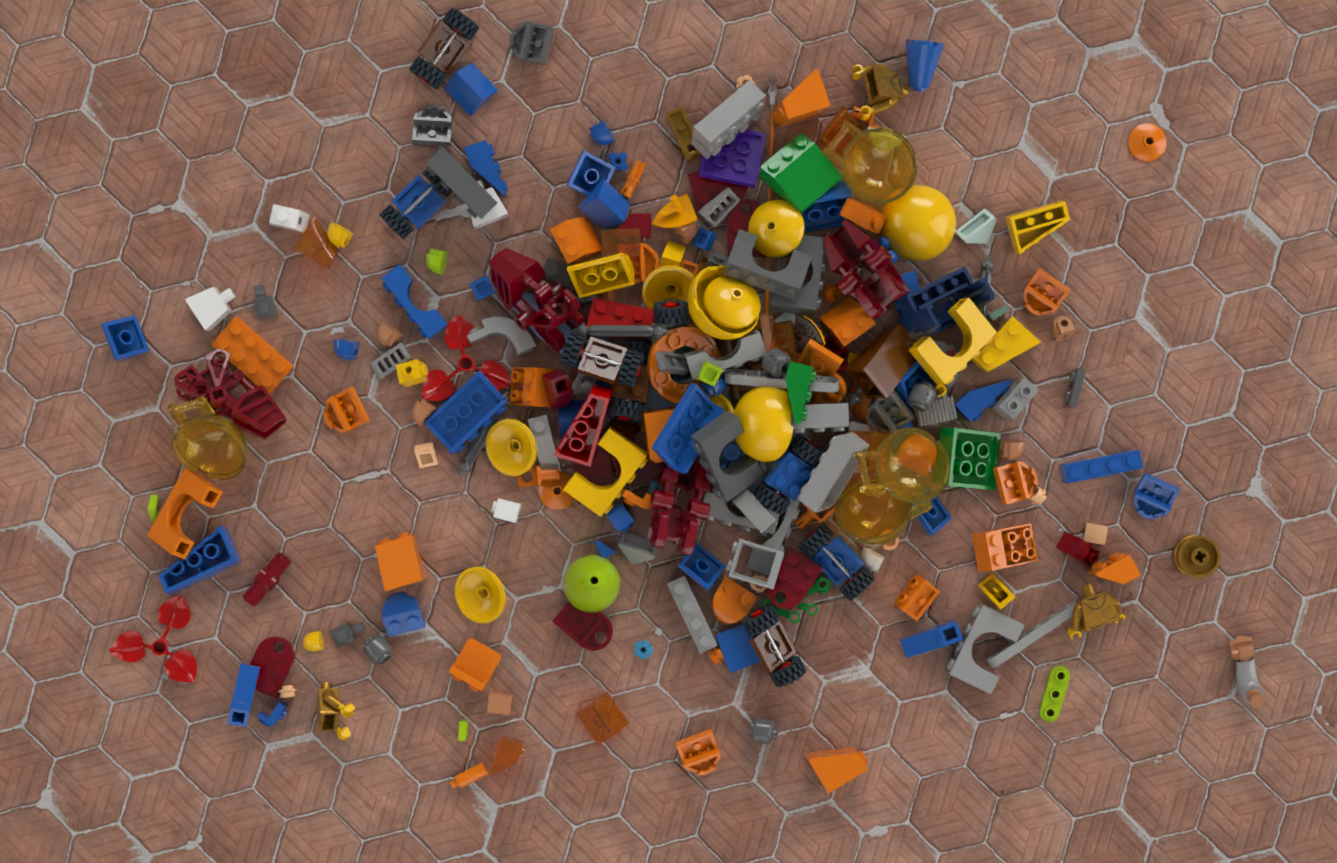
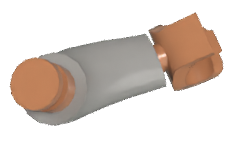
M1244 635L1238 636L1236 639L1229 641L1232 658L1236 660L1238 691L1246 703L1250 704L1253 708H1259L1264 704V692L1257 679L1255 660L1250 658L1255 656L1252 639Z

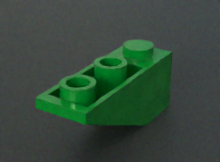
M790 361L785 382L795 424L801 425L802 421L805 422L808 410H805L806 402L811 400L812 391L809 389L811 383L815 382L817 372L814 371L813 366Z

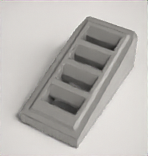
M728 187L701 208L698 213L708 224L715 228L739 203L740 199ZM727 196L731 198L730 202L726 199Z
M401 342L370 364L379 378L383 379L397 370L396 365L411 361L413 358ZM398 350H400V352L404 356L403 360H401V358L399 357L397 353ZM392 354H393V355L395 356V358L397 359V361H398L397 364H395L394 361L392 360V358H391V355H392ZM386 358L388 359V361H389L390 364L392 365L391 368H389V367L387 366V364H386V362L384 361V359H386ZM380 362L386 370L384 373L378 366V363Z

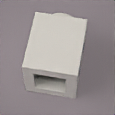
M498 498L497 502H493L491 512L494 513L493 517L517 523L522 504Z

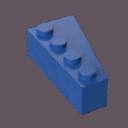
M224 526L217 528L213 534L207 536L194 549L192 548L186 559L181 558L159 575L166 594L173 595L242 562L228 528Z

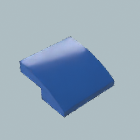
M743 624L716 634L730 673L761 662L749 641L753 636L748 635Z

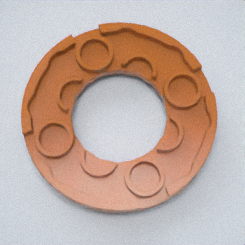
M688 326L672 328L668 333L655 341L649 352L647 361L649 380L656 392L668 401L679 403L691 383L698 385L703 391L700 385L703 381L695 379L687 384H678L673 381L669 373L661 372L658 368L655 357L657 352L660 350L673 352L679 347L688 346L694 350L702 348L708 355L713 357H722L714 339L698 328Z

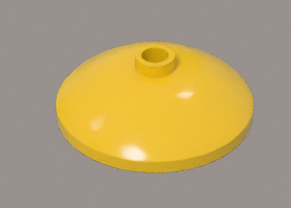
M771 200L765 202L755 210L749 222L748 233L757 235L754 248L768 257L777 258L790 254L798 247L803 238L805 229L802 214L787 201ZM774 223V228L770 229V225Z
M674 265L661 266L653 270L646 277L642 288L645 305L648 309L653 310V304L660 300L679 299L688 303V291L695 277L688 270ZM674 285L675 288L671 289L669 286Z
M722 276L714 279L707 286L704 293L706 311L713 320L725 327L734 329L747 327L756 320L760 313L761 304L757 292L750 284L729 276Z
M515 419L498 421L490 428L486 438L488 458L492 465L501 473L509 476H518L526 473L533 466L537 456V445L532 432L522 422Z
M479 566L471 567L463 571L456 581V602L467 618L477 623H489L502 614L506 601L505 591L500 579L492 571Z

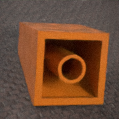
M818 69L814 70L773 109L772 118L777 123L778 128L819 116L831 106Z
M586 216L566 220L550 229L569 266L579 264L604 250Z
M850 296L818 318L840 348H843L876 324L863 307Z
M677 406L646 410L642 413L647 457L654 461V463L664 462L651 447Z
M408 532L397 535L398 539L392 541L390 537L379 540V545L375 546L385 591L427 578L414 534L409 535Z
M855 747L809 752L806 754L809 763L828 794L868 770L866 766L869 763L863 752L861 750L857 751Z

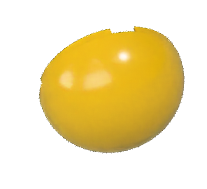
M912 185L902 188L887 200L881 213L887 216L881 228L882 237L886 236L891 243L890 250L906 260L926 261L937 257L947 249L955 235L956 214L948 198L933 187Z
M709 266L700 271L690 285L687 298L689 313L698 328L713 338L733 340L743 337L756 326L759 315L751 325L739 329L725 327L713 320L704 306V293L707 286L714 279L726 276L723 275L726 266Z
M757 386L745 393L734 409V414L738 416L744 432L737 436L735 440L740 449L749 457L762 462L775 461L784 454L793 434L794 427L791 426V414H793L790 398L783 388Z

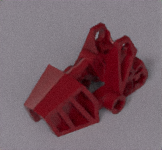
M845 219L842 222L843 227L823 239L831 271L844 276L837 284L841 292L847 297L850 295L855 297L865 312L872 319H876L891 309L890 303L893 300H898L911 291L891 261L892 256L883 246L877 248L879 244L851 221ZM860 262L872 274L865 282L861 280L854 269Z
M508 248L498 252L489 261L491 281L507 311L514 307L520 312L514 317V321L523 331H526L530 326H534L539 336L554 351L560 352L566 343L563 332L556 327H559L564 322L572 331L578 328L581 323H585V326H587L584 316L576 311L581 307L576 297L558 282L550 287L545 282L546 272L538 261ZM527 287L535 290L534 296L539 311H536L522 297Z
M221 348L205 356L207 366L200 373L191 364L175 376L176 393L179 399L199 409H206L211 405V413L214 419L221 421L228 417L233 421V427L266 440L286 424L287 418L263 385L257 387L253 384L251 385L244 377L242 370H236L229 374L231 366L229 361L230 353ZM217 354H223L226 359L219 357L216 360L214 358ZM242 385L246 392L241 395L239 400L228 393L237 386ZM208 398L205 404L197 402V399Z
M699 454L687 473L683 474L674 471L665 463L658 477L657 484H661L663 487L662 491L653 490L650 498L651 513L647 538L650 539L649 542L654 547L663 549L668 539L677 545V550L681 554H692L698 525L701 520L706 521L708 519L711 508L709 503L701 502L702 495L710 492L711 489L710 482L706 477V469L699 462ZM681 489L690 492L686 513H684L679 505H676Z

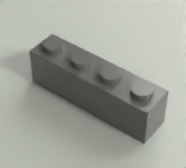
M442 146L425 161L428 165L425 169L433 177L437 175L441 179L439 183L447 191L451 189L455 193L453 197L460 204L464 202L469 207L467 211L474 218L478 216L482 219L498 203Z

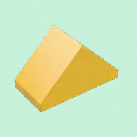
M668 240L659 267L667 265L680 266L686 246Z
M993 573L978 584V587L993 605L1000 610L1015 598Z

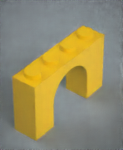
M970 298L960 299L947 311L963 333V345L957 355L950 357L944 354L930 336L921 337L909 349V352L936 385L951 383L955 378L954 375L967 367V362L980 354L979 350L983 346L990 344L993 341L992 337L997 333Z
M609 426L599 439L598 445L615 456L621 466L619 478L610 485L599 486L575 471L563 489L600 517L603 513L608 514L613 507L612 501L615 498L619 499L625 491L623 489L625 484H630L636 477L634 473L638 467L642 469L648 461L646 459V451L612 426Z

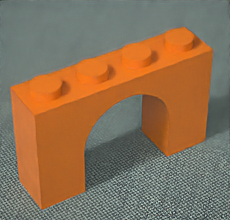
M184 468L147 536L170 554L186 559L195 542L181 531L180 520L184 509L194 500L214 509L223 491L200 474Z

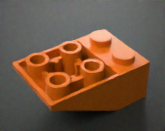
M1031 523L972 534L978 572L995 571L1038 561Z

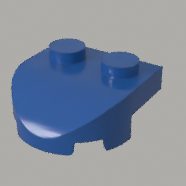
M1144 472L1134 490L1135 508L1142 517L1154 520L1157 517L1166 516L1171 511V506L1179 494L1180 488Z
M395 592L387 597L382 607V620L388 637L425 628L420 602L416 597H412L406 592Z

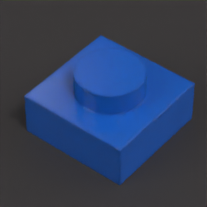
M699 228L692 246L710 252L717 234Z
M487 275L470 283L478 301L496 293Z

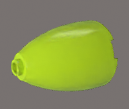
M586 555L576 559L567 568L563 579V589L568 601L575 608L589 613L599 612L611 606L618 597L621 585L617 568L611 561L599 555ZM595 577L597 584H592L591 578Z

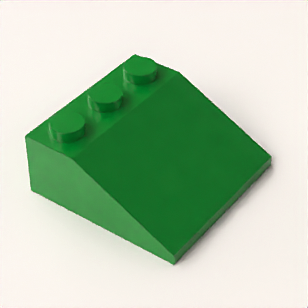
M802 132L760 166L761 181L800 213H803L842 179V175L819 147Z
M941 427L935 484L995 490L996 479L993 468L998 466L1001 433Z

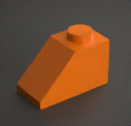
M849 197L839 214L878 234L887 219V216L878 210Z

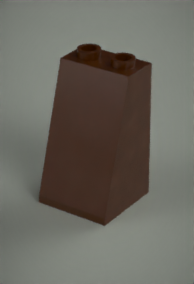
M889 324L852 361L845 371L866 398H887L916 361L909 352V349L916 341L908 335L907 329L902 324Z

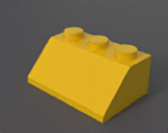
M624 253L567 267L579 298L634 285V268L629 256Z

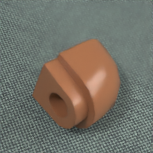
M696 222L674 228L677 237L682 243L687 245L695 237L697 232Z
M1065 316L1056 318L1052 326L1053 336L1057 342L1071 337L1076 331L1072 321Z
M382 321L377 329L378 340L384 347H395L403 337L397 329L385 321Z
M426 399L417 400L412 408L413 420L421 427L436 412L437 408Z
M1000 440L1001 458L1006 460L1019 458L1025 450L1026 441Z

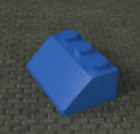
M848 180L839 181L801 213L805 225L804 233L843 226L842 222L846 218L839 214L848 197L852 199Z

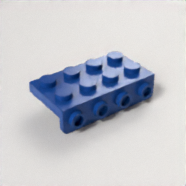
M478 371L424 423L449 449L450 455L455 452L459 454L466 447L464 443L468 440H474L479 435L477 431L482 426L486 428L493 422L491 418L495 414L499 416L506 410L507 407L505 405L509 401L481 371Z
M691 383L652 445V450L672 470L683 474L687 473L698 456V453L692 447L694 443L691 435L724 413V409L716 406L698 385Z

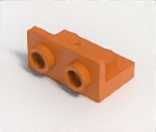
M916 574L910 579L903 592L898 595L894 605L918 622L940 591L923 577Z

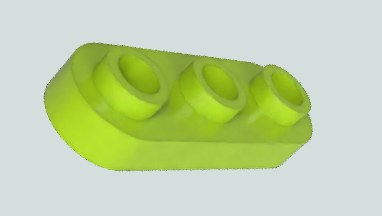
M1054 666L1048 676L1039 708V715L1046 722L1055 721L1060 714L1070 679L1069 670L1064 666ZM1060 672L1063 673L1062 679H1058L1057 677L1058 673ZM1054 691H1058L1057 697L1052 696ZM1049 709L1053 710V714L1051 716L1047 715V711Z

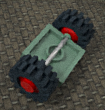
M665 299L653 304V315L656 323H652L651 327L654 328L658 323L667 330L681 326L690 327L688 303L684 300ZM652 335V346L657 340L655 335ZM682 346L675 349L672 353L686 354L691 352V347ZM669 373L675 382L677 380L683 381V379L690 377V373L685 375Z

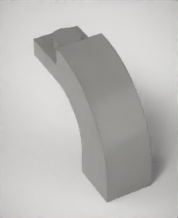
M490 317L481 320L483 328H474L467 335L470 345L490 336H503L513 344L518 356L536 348L530 333L527 330L523 331L514 320L505 317Z

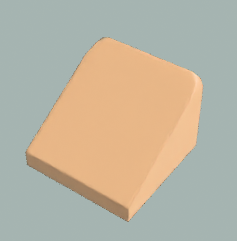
M433 442L415 446V455L419 468L438 464Z
M1086 523L1083 540L1089 543L1105 545L1108 526Z

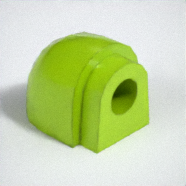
M429 248V253H426V264L432 272L443 275L446 269L448 251Z

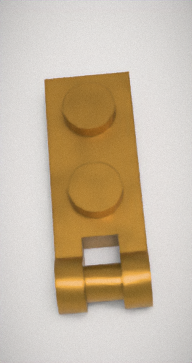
M683 105L665 113L687 163L693 161V158L697 156H703L697 149L689 152L687 146L692 145L693 127Z

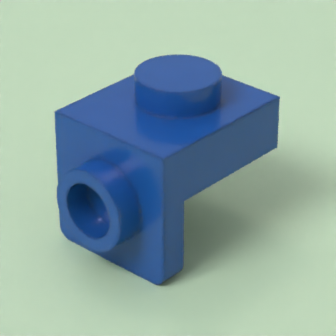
M281 701L277 704L271 715L261 711L256 717L260 719L259 722L263 725L273 727L279 720L282 721L288 713L285 710L288 704Z

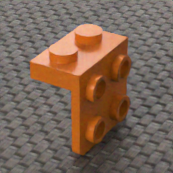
M469 638L455 663L451 666L449 673L452 674L451 677L456 681L461 682L463 680L468 683L470 689L476 692L478 690L483 691L502 656L474 638Z

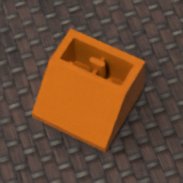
M512 367L510 405L550 407L541 375L554 369Z
M1119 552L1109 555V560L1103 563L1099 561L1091 566L1092 569L1088 571L1090 575L1121 584H1126L1141 576L1131 555Z

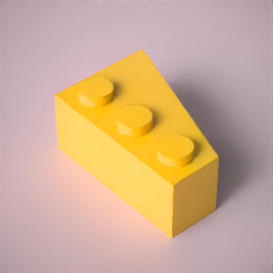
M1056 201L1005 216L1014 253L1020 255L1027 248L1039 242L1040 239L1068 222L1070 217L1066 201Z
M1012 316L996 331L997 333L992 337L993 341L987 346H983L979 350L980 354L971 359V361L986 373L1041 342Z

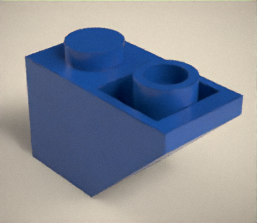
M619 502L606 514L618 532L622 530L625 533L634 526L632 522L635 519L622 502Z

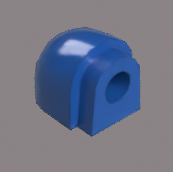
M605 120L589 128L591 131L590 136L596 143L608 145L615 142Z
M334 339V351L342 359L348 361L356 359L360 342Z
M720 375L715 387L705 382H702L700 385L707 397L711 398L722 394L726 389L727 383L725 378Z

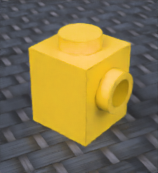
M415 359L396 365L401 385L410 387L428 381V368L420 360Z

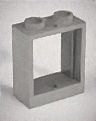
M1025 377L1016 379L1010 386L1011 388L992 407L1005 420H1014L1039 391Z
M740 538L738 542L734 541L731 551L734 553L733 560L728 561L726 571L729 572L728 576L774 589L784 551ZM742 545L774 554L767 581L735 572Z

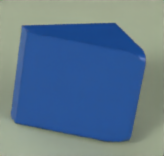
M600 540L595 541L601 557L606 558L616 553L615 550Z

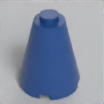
M906 39L909 87H913V91L924 92L925 88L929 89L944 43L939 42L938 44V42L912 40L911 43V39Z

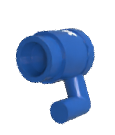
M736 442L728 443L723 448V456L725 458L720 469L728 468L731 461L737 460L741 456L742 450Z

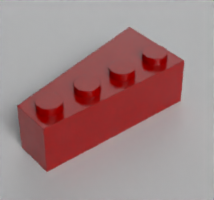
M593 297L587 327L591 325L651 326L652 323L656 322L654 321L653 310ZM594 337V338H601V339H609V338L628 339V338H634V337Z
M593 385L559 442L553 456L591 467L612 389Z

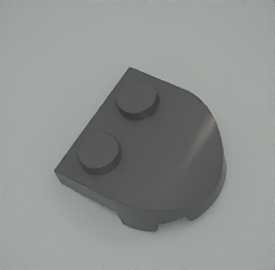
M531 21L523 22V25L518 29H514L511 33L510 48L516 57L525 62L546 65L554 28L548 25L534 24Z
M427 105L419 113H415L413 118L412 144L451 146L452 118L445 111L444 107L440 105Z
M895 389L887 398H873L869 403L866 416L867 422L873 430L884 431L886 434L895 433L898 427L912 421L914 415Z

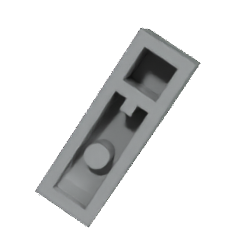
M548 415L528 419L530 431L536 441L537 457L541 470L559 468V471H562L559 458L553 456L556 446Z
M747 488L731 499L761 533L776 521Z

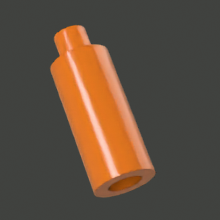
M481 762L455 775V779L450 781V785L453 789L458 786L463 788L489 775L485 764Z

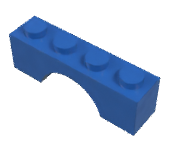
M397 265L382 277L384 281L383 287L388 293L393 292L396 296L394 301L400 308L404 307L408 311L406 316L412 323L416 322L420 328L417 330L423 338L433 339L448 326L436 309L422 311L413 305L410 299V288L414 280L402 265Z
M1140 449L1059 465L1062 481L1066 484L1143 468Z

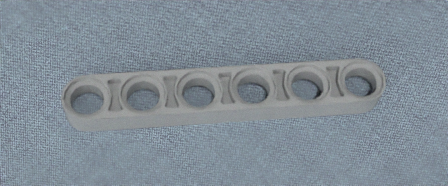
M736 368L725 371V382L728 384L787 389L786 375L775 377L767 371ZM816 375L815 382L811 383L809 390L837 392L839 390V379L832 376Z
M1077 599L1021 635L1017 642L1012 641L987 658L986 661L990 667L995 668L1071 618Z

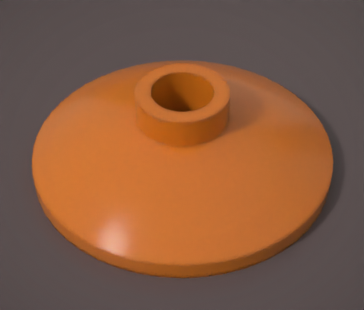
M1141 124L1131 131L1128 138V148L1136 159L1144 162L1153 161L1164 153L1166 136L1154 124ZM1147 138L1152 140L1151 145L1146 143Z
M559 472L560 480L542 481L541 485H539V497L542 503L553 510L565 509L575 500L574 497L563 490L565 484L571 478L563 472ZM556 487L561 489V493L559 495H556L554 493V489Z

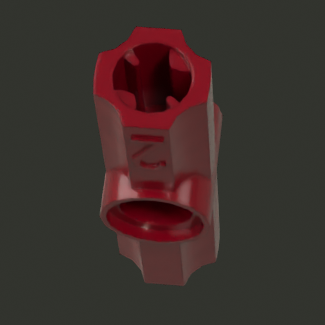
M278 552L270 563L256 575L255 581L242 595L244 600L255 607L265 594L276 586L280 576L292 561L286 555Z

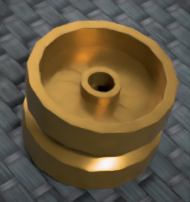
M1187 535L1175 543L1172 550V561L1175 568L1182 574L1195 578H1205L1217 570L1221 561V553L1217 544L1212 539L1201 535Z

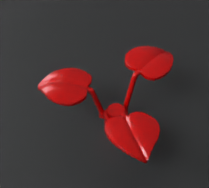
M460 315L452 318L444 334L445 343L448 348L452 350L460 348L462 357L458 361V368L448 377L442 370L428 372V381L423 382L421 396L423 399L442 401L449 398L455 390V385L450 379L459 371L468 372L471 369L476 372L481 371L498 390L506 388L511 384L507 371L498 362L493 360L484 361L480 370L474 366L473 359L470 356H466L463 347L469 348L472 346L467 339V335L470 334L469 331L474 329V327Z
M182 595L169 598L158 610V621L161 624L167 625L162 638H157L152 645L143 644L142 635L131 630L118 636L109 648V652L116 658L126 662H137L144 658V647H147L155 655L165 654L171 656L164 664V671L172 680L193 683L196 678L197 663L194 655L186 649H180L174 655V653L168 651L169 643L165 639L171 626L175 629H181L190 621V608Z

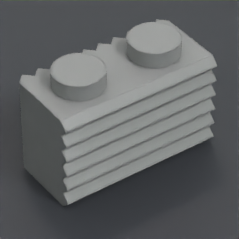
M947 394L939 398L936 396V400H934L929 410L920 412L914 409L918 427L957 419L953 396L948 397Z

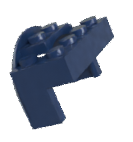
M964 266L900 298L899 301L916 334L922 331L925 334L935 335L957 324L947 312L956 304L953 297L956 298L957 302L960 299L970 298L978 310L991 302L995 295L986 277L973 283Z

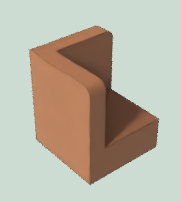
M491 691L489 693L487 713L510 715L514 694Z

